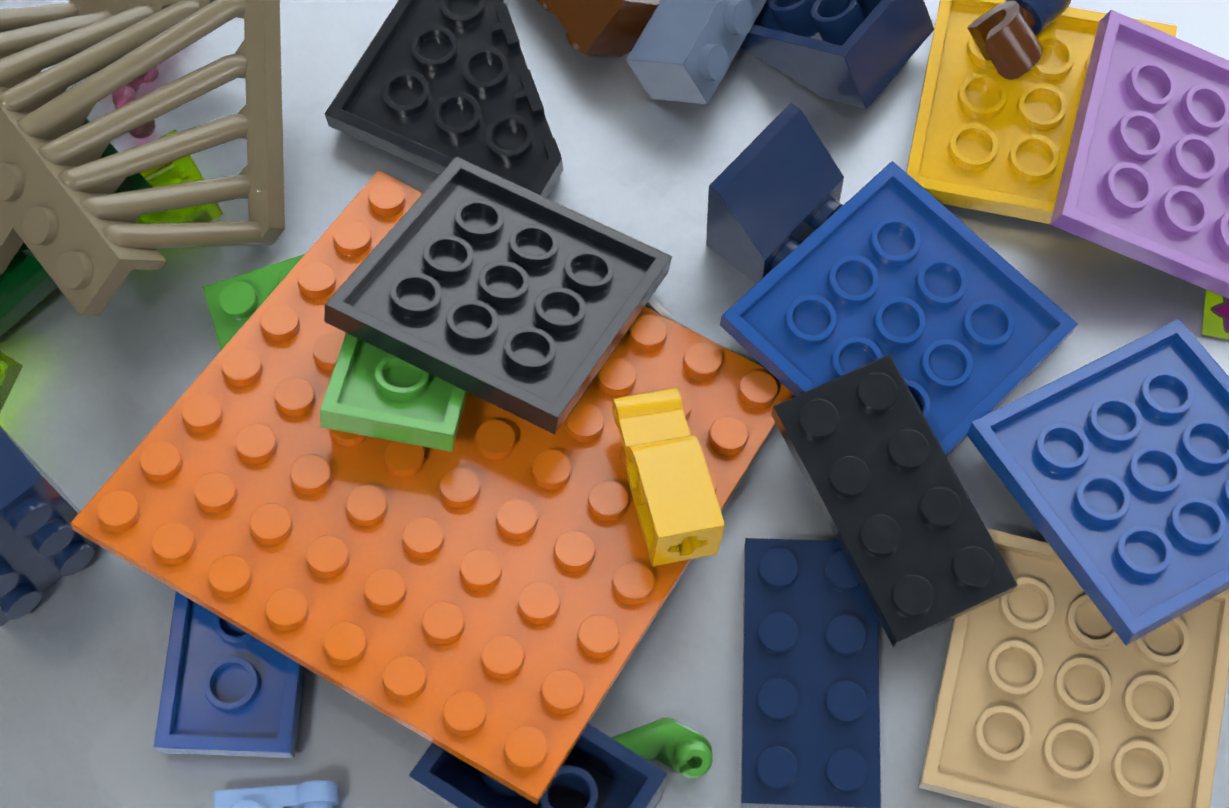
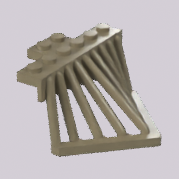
M69 0L68 3L0 9V274L4 273L24 242L80 316H100L131 270H160L166 260L157 249L244 245L270 246L276 242L285 229L280 0ZM236 17L244 19L245 39L235 54L219 58L82 126L95 104L230 20ZM88 77V78L85 79L84 81L80 82L79 84L75 85L74 87H72V88H70L69 90L66 91V89H67L69 86H71V85H73V84L79 82L80 80H82V79ZM236 78L246 79V104L237 114L228 115L99 159L111 140ZM238 138L247 139L248 164L238 175L114 193L126 177ZM241 198L248 199L249 221L136 224L135 222L143 214Z

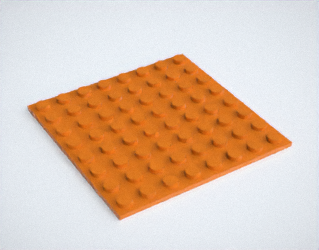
M378 170L86 504L70 525L72 530L535 804H538L692 560H683L652 566L630 490L625 450L613 416V398L677 388L681 396L683 412L690 434L695 435L699 441L722 512L776 426L771 416L773 406L785 402L795 395L766 368L644 307L555 435L469 392L452 452L320 427V408L346 332L324 322L325 303L423 194V192Z

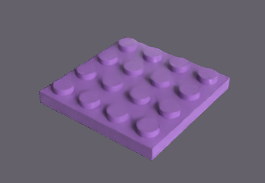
M1111 9L1098 23L1050 225L1229 299V60Z

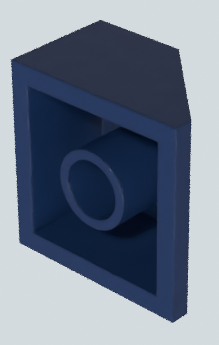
M792 102L709 185L706 246L756 284L843 206L840 203L844 176L802 110Z

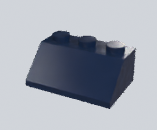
M587 724L538 804H535L434 743H431L408 776L410 781L451 808H656L662 799L668 773L595 727Z

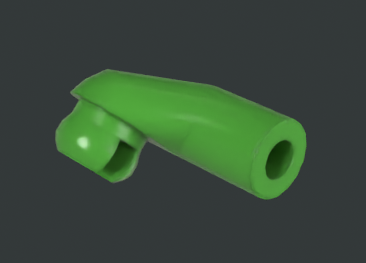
M661 718L611 737L647 761L654 758L685 777L692 779L705 775L713 762L712 747L709 741L699 732L672 718Z

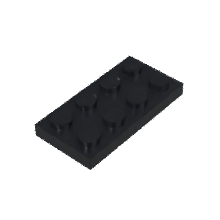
M890 354L773 406L771 416L893 648L1012 592L1018 586Z

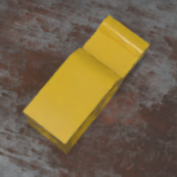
M677 388L613 398V416L626 454V469L630 490L652 566L718 554L725 523L701 446L696 436L690 434L683 412L681 396Z

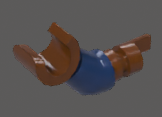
M1006 0L1003 4L996 6L977 18L967 29L984 59L992 61L999 75L1008 80L1017 79L1034 67L1042 56L1043 48L1036 35L1040 34L1059 17L1072 0Z

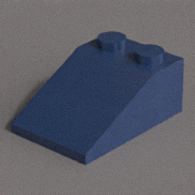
M767 0L740 47L822 98L867 109L934 31V26L924 0Z

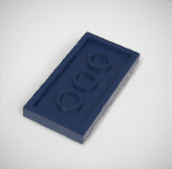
M745 538L740 808H881L878 618L838 541Z

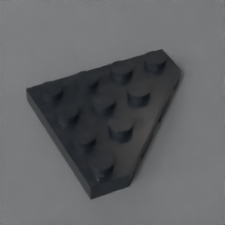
M398 0L325 112L329 127L438 175L457 156L547 198L563 171L562 156L556 140L552 136L542 101L531 71L528 70L506 3L504 4L503 0Z

